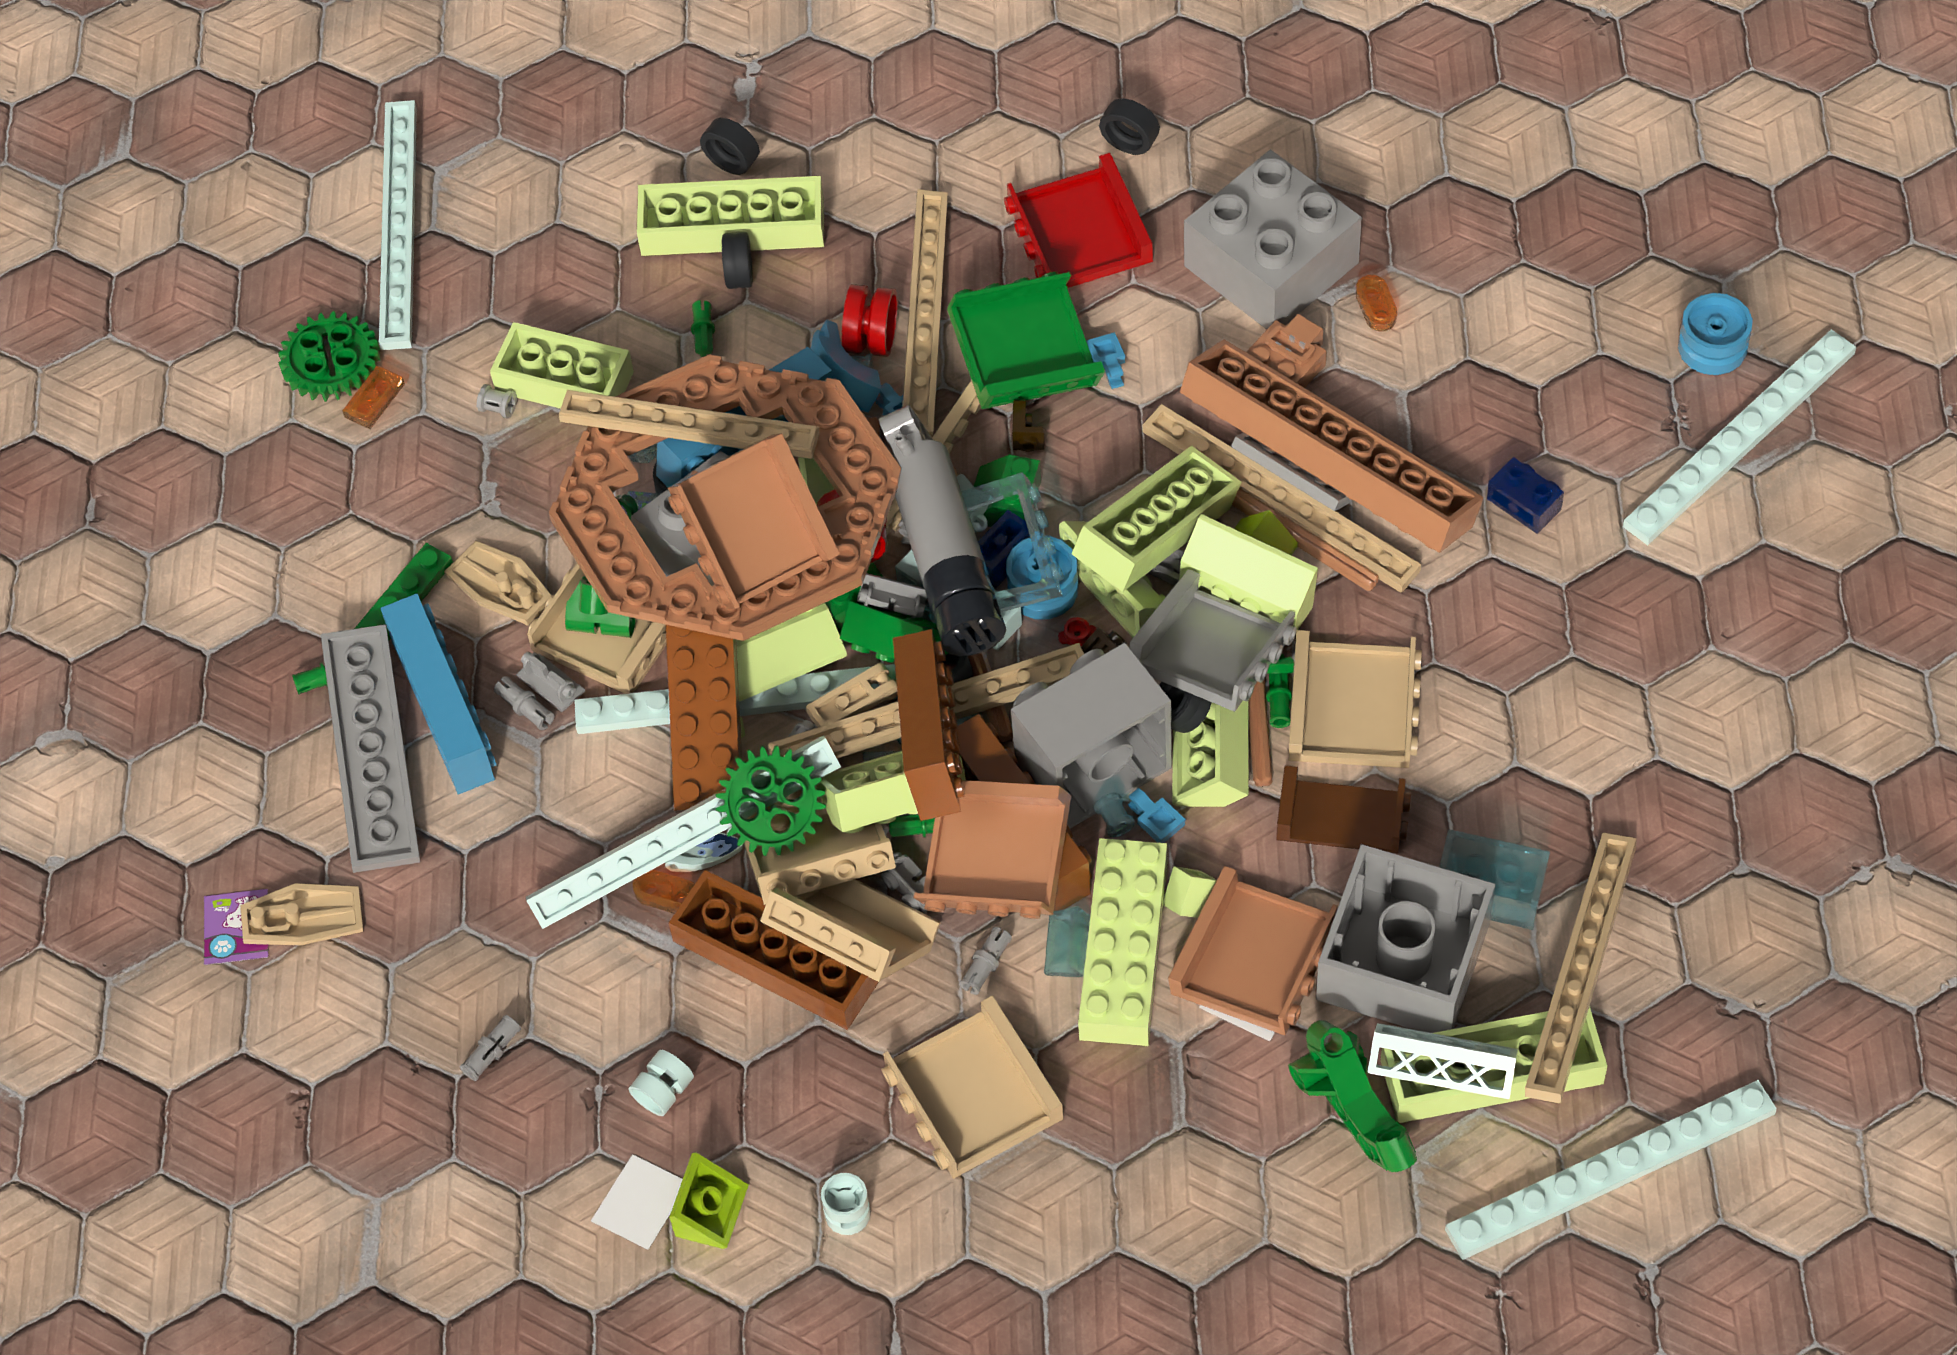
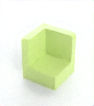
M1173 866L1163 906L1180 916L1198 918L1217 880L1200 870Z

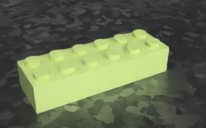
M821 176L638 185L637 237L641 256L722 252V235L738 232L748 233L751 250L824 247V196Z
M1191 445L1086 523L1081 529L1072 555L1123 592L1190 540L1201 514L1217 520L1230 510L1242 482Z
M1099 838L1078 1020L1079 1040L1149 1046L1167 872V843Z
M1590 1006L1565 1091L1604 1084L1607 1063ZM1548 1011L1433 1033L1518 1049L1510 1097L1505 1099L1385 1076L1396 1121L1403 1123L1528 1099L1529 1097H1525V1086ZM1382 1048V1066L1393 1067L1402 1061L1395 1050ZM1404 1052V1054L1406 1055V1057H1408L1409 1055L1412 1054V1053ZM1420 1055L1411 1061L1419 1073L1427 1074L1437 1067L1429 1056ZM1438 1058L1441 1063L1447 1061L1446 1059ZM1456 1061L1446 1068L1452 1078L1457 1080H1464L1473 1074L1467 1065L1462 1062ZM1406 1065L1400 1068L1403 1070H1408ZM1474 1065L1477 1070H1479L1480 1068L1483 1067V1066ZM1491 1068L1481 1076L1489 1086L1504 1088L1507 1071ZM1439 1072L1438 1074L1435 1075V1076L1444 1077L1441 1072ZM1477 1079L1471 1081L1473 1083L1480 1084Z

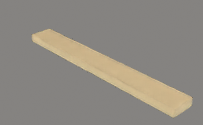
M567 390L559 412L560 422L745 449L773 434L782 433L793 456L809 459L813 458L820 434L819 426Z

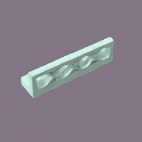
M1377 1023L1368 1073L1509 1099L1518 1049ZM1379 1048L1395 1050L1402 1061L1393 1067L1377 1065ZM1404 1052H1408V1053H1412V1054L1409 1055L1408 1057H1406V1055L1404 1054ZM1420 1055L1429 1056L1437 1067L1427 1074L1419 1073L1411 1061ZM1438 1058L1446 1059L1447 1061L1441 1063ZM1456 1061L1462 1062L1467 1065L1473 1074L1464 1080H1457L1452 1078L1446 1068ZM1405 1065L1408 1068V1070L1400 1069ZM1474 1065L1483 1066V1067L1480 1068L1479 1070H1477ZM1491 1068L1507 1071L1504 1088L1489 1086L1481 1075ZM1439 1072H1441L1444 1077L1435 1076V1075L1438 1074ZM1477 1079L1480 1084L1473 1083L1471 1081Z

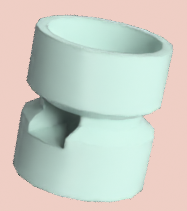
M659 1050L646 1066L648 1073L641 1072L629 1087V1092L644 1108L653 1114L664 1116L676 1101L674 1094H681L693 1080L694 1075L689 1067L679 1058L665 1050Z
M851 1173L833 1175L825 1182L821 1189V1201L828 1226L834 1232L841 1235H852L860 1232L868 1224L871 1212L864 1182L858 1176Z

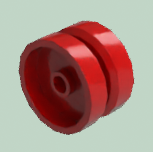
M851 284L849 286L842 320V346L847 353L861 354L868 343V348L872 355L884 357L890 355L895 339L898 313V298L895 288L879 287L872 297V293L867 285Z

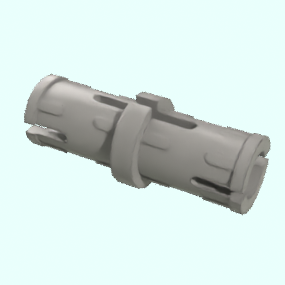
M508 676L501 678L505 686L499 681L496 683L494 692L511 704L516 714L519 716L524 715L540 730L548 728L543 723L544 720L549 725L552 724L555 717L554 714L537 702L532 692L524 691Z
M993 927L981 950H976L972 956V965L964 978L959 982L965 991H968L971 986L973 988L970 993L974 995L979 994L990 972L996 971L999 966L998 959L1007 944L1012 940V936L1004 930L999 935L1001 928Z
M504 1015L487 1037L482 1036L478 1041L479 1046L461 1064V1071L471 1080L477 1081L494 1059L499 1060L503 1055L502 1050L521 1030L519 1024L511 1017Z

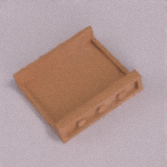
M782 433L773 434L668 487L671 494L668 497L669 503L677 515L681 514L686 524L683 527L685 536L691 545H696L701 555L698 558L700 567L707 576H711L716 586L713 588V593L721 606L725 605L726 609H737L740 607V603L821 561H829L840 555Z
M962 780L965 797L960 798L961 812L935 818L923 893H914L913 898L925 904L924 909L933 912H944L946 907L956 908V911L959 913L971 915L976 914L977 910H988V914L1000 917H1007L1009 912L1020 913V916L1029 919H1040L1041 914L1053 915L1071 795L1061 786Z
M1224 866L1168 977L1171 994L1285 1036L1290 1025H1296L1302 1009L1300 1004L1304 996L1309 997L1314 988V975L1318 969V962L1338 905L1333 904L1328 913L1238 881L1237 870Z

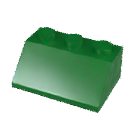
M849 601L839 638L852 643L851 649L869 654L871 650L876 652L875 658L892 663L895 660L893 638L932 629L935 641H941L935 622L921 617L914 619L906 614L871 605L864 606L863 603Z

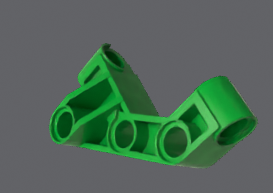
M626 494L616 496L620 505L626 509L627 516L631 521V516L639 511L637 502ZM584 575L566 603V630L597 634L600 627L602 635L632 638L636 618L609 613Z
M1319 1020L1311 1024L1306 1033V1045L1309 1053L1288 1064L1289 1072L1296 1085L1309 1096H1325L1361 1149L1372 1162L1389 1172H1400L1410 1168L1417 1161L1416 1151L1406 1128L1390 1116L1372 1090L1368 1081L1369 1062L1364 1056L1358 1036L1351 1031L1344 1032L1326 1020ZM1332 1034L1331 1040L1324 1044L1326 1036Z

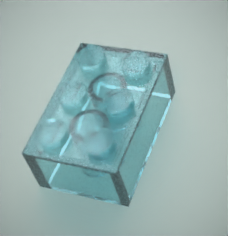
M1449 829L1439 867L1496 884L1491 921L1533 930L1547 873L1550 851Z

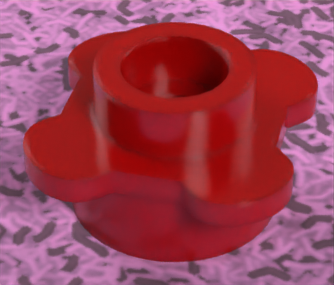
M1070 618L1064 626V631L1058 634V640L1062 644L1074 645L1079 643L1081 647L1094 633L1096 627L1089 625L1088 621L1083 618Z

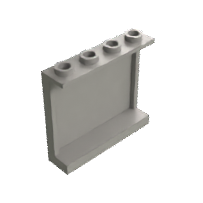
M1188 569L1130 641L1129 649L1153 678L1235 712L1243 700L1247 702L1250 699L1257 681L1261 683L1264 680L1269 665L1277 663L1284 645L1289 646L1292 643L1297 629L1293 626L1295 612L1290 611L1282 623L1198 590L1200 574Z

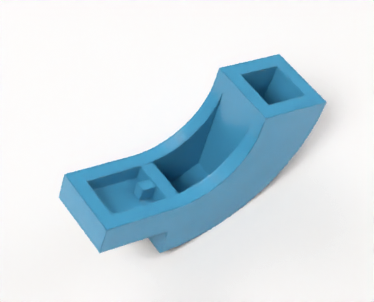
M825 320L821 330H817L814 333L810 349L832 370L831 379L840 380L859 409L869 413L882 389L878 370L864 366L854 360L841 344L837 323Z

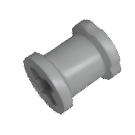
M484 384L478 394L476 406L480 412L489 410L500 413L503 418L508 419L515 410L517 395L515 391L503 392L492 389L491 385Z

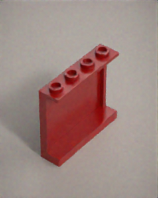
M1111 153L1099 156V168L1018 193H1015L1011 183L1007 184L1008 196L1004 197V205L1008 215L1013 214L1015 217L1014 227L1019 238L1023 237L1026 242L1024 243V250L1028 260H1034L1036 278H1041L1050 272H1058V274L1070 272L1071 277L1066 284L1067 288L1153 262L1152 241Z

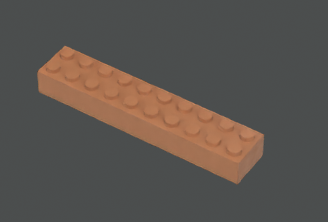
M1225 339L1188 363L1180 393L1190 398L1194 403L1211 411L1218 418L1227 421L1274 452L1287 458L1295 465L1308 471L1324 483L1345 494L1347 498L1371 510L1373 514L1392 523L1402 532L1413 536L1428 548L1441 553L1473 528L1484 497Z

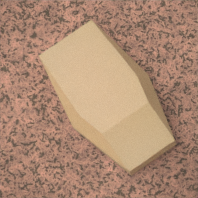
M475 541L444 571L447 577L480 606L528 626L545 610L546 602L551 596L523 559Z
M295 883L240 905L244 944L305 945L363 932L359 886Z

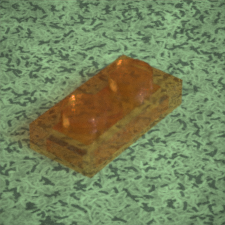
M377 365L342 410L344 417L371 429L405 385L403 377Z

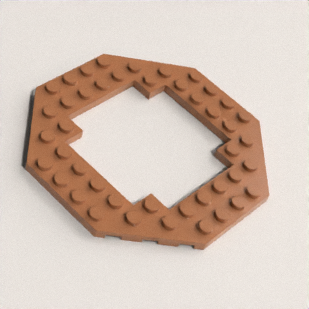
M709 354L615 397L723 413L740 406L745 414L750 417L772 420L784 415L788 422L819 426L820 434L813 458L840 497L818 506V510L840 555L829 561H821L740 603V607L737 609H726L725 605L721 606L713 593V588L716 586L710 585L697 563L666 577L612 493L639 480L638 473L627 456L667 439L660 436L588 426L587 430L583 431L576 447V456L571 467L568 466L561 482L556 502L552 503L549 510L552 524L609 613L745 641L862 586L898 488L901 467L840 380L827 378L826 381L809 378L808 374L785 369L780 373L766 370L765 365L745 361L735 364L722 361L720 356Z

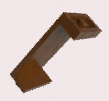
M1284 766L1276 840L1359 849L1362 844L1398 854L1399 841L1406 842L1408 822L1402 821V813L1410 811L1411 792H1405V778H1399L1398 791L1301 781L1297 780L1298 767Z

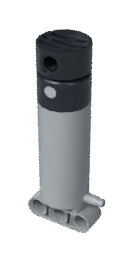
M907 405L879 418L882 431L892 447V456L901 467L895 498L944 650L956 656L979 654L996 646L1004 638L1006 633L1005 622L1000 612L947 447L941 442L932 439L911 406Z

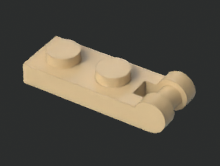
M878 663L806 705V712L817 727L864 713L885 700L896 698L898 696L897 682L895 679L891 680L888 676L889 670L883 663ZM874 683L880 686L873 689L871 685Z

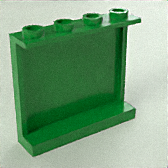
M1050 272L1041 278L1031 280L1028 277H1024L1011 284L1001 285L1000 283H994L986 286L984 289L975 291L963 289L953 296L947 311L981 409L1013 403V401H1025L1097 386L1105 374V369L1102 361L1093 362L1066 286L1071 277L1070 272L1062 274Z

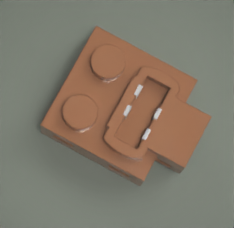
M1299 314L1287 326L1275 320L1246 352L1304 388L1326 366V350L1320 347L1323 344V328Z

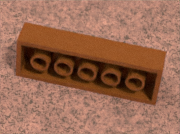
M666 625L674 811L679 814L713 796L716 792L724 790L725 787L719 783V779H730L731 776L725 770L726 766L736 770L738 765L735 757L738 756L742 759L736 639Z
M932 629L893 638L904 773L920 820L923 821L961 812L960 798L965 797V791L961 777H957V775L963 774L959 754H955V752L960 751L956 731L953 732V730L958 729L955 711L951 709L956 707L952 687L948 688V686L954 685L950 666H945L942 662L946 661L942 642L935 641Z
M979 714L958 725V729L953 730V732L956 731L960 744V751L955 753L959 754L962 759L966 781L1035 784L1031 775L1027 771L1022 773L1016 765L1018 762L1013 751L1009 747L1004 748L1001 745L995 727L990 722L986 724ZM1068 825L1066 827L1054 912L1056 914L1091 894L1090 880L1092 875L1089 870L1091 858L1082 845L1077 846L1072 840L1073 835Z
M704 870L668 923L673 942L848 1030L879 982L760 922L766 906L761 897Z

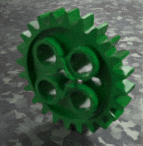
M332 311L329 318L325 319L324 315L319 313L317 321L307 317L308 325L303 326L297 323V333L287 332L290 341L281 342L283 350L278 351L281 360L278 363L285 382H289L292 391L298 389L302 397L309 392L311 400H315L321 394L324 402H327L330 394H334L337 400H340L341 392L344 391L347 395L352 396L351 388L355 386L362 390L361 380L371 381L370 372H377L378 370L376 362L380 361L378 341L374 331L369 330L368 323L360 324L358 316L349 320L348 314L344 312L340 318H337L335 311ZM324 336H328L331 348L330 352L336 373L333 377L328 366V357L323 341Z
M761 745L760 755L755 756L748 749V760L745 762L738 756L735 757L738 765L736 770L726 766L725 770L731 776L730 779H719V783L726 789L725 791L715 793L717 798L724 800L723 804L716 806V811L726 812L727 814L719 822L721 825L731 823L732 826L728 829L727 836L738 833L737 845L741 846L745 841H749V852L751 853L759 845L762 846L763 856L767 855L769 847H774L777 855H781L782 845L785 844L793 852V841L797 839L802 844H806L803 833L806 831L815 835L816 831L811 822H822L823 820L815 813L816 810L826 808L824 803L817 801L818 797L826 794L825 790L815 789V785L821 782L822 779L820 776L810 778L809 775L813 772L814 765L811 764L803 768L802 764L805 757L800 755L795 760L791 759V748L784 755H780L779 747L775 745L772 754H767L765 747ZM761 769L769 772L771 778L766 786L756 787L753 785L751 778L754 772ZM789 782H797L802 786V793L796 799H788L783 795V789ZM749 788L764 796H770L771 792H775V797L778 801L798 807L799 812L793 813L775 804H772L770 809L765 808L764 800L744 794L742 789ZM747 801L754 802L758 806L756 816L750 819L743 818L739 814V807ZM780 813L787 815L790 822L785 830L777 831L771 827L773 816Z

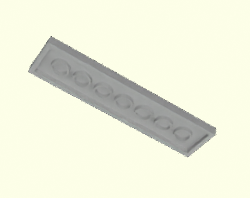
M386 625L321 634L353 873L420 863Z

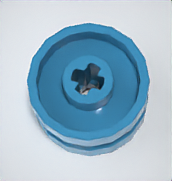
M1710 293L1701 295L1691 301L1683 312L1679 334L1678 351L1682 360L1691 369L1709 375L1730 373L1738 368L1747 356L1752 332L1753 318L1749 309L1739 299L1728 294Z
M1033 536L1022 540L1012 548L1006 562L1008 596L1018 602L1022 615L1033 619H1052L1063 615L1073 606L1078 597L1077 558L1072 555V548L1064 541L1052 536Z

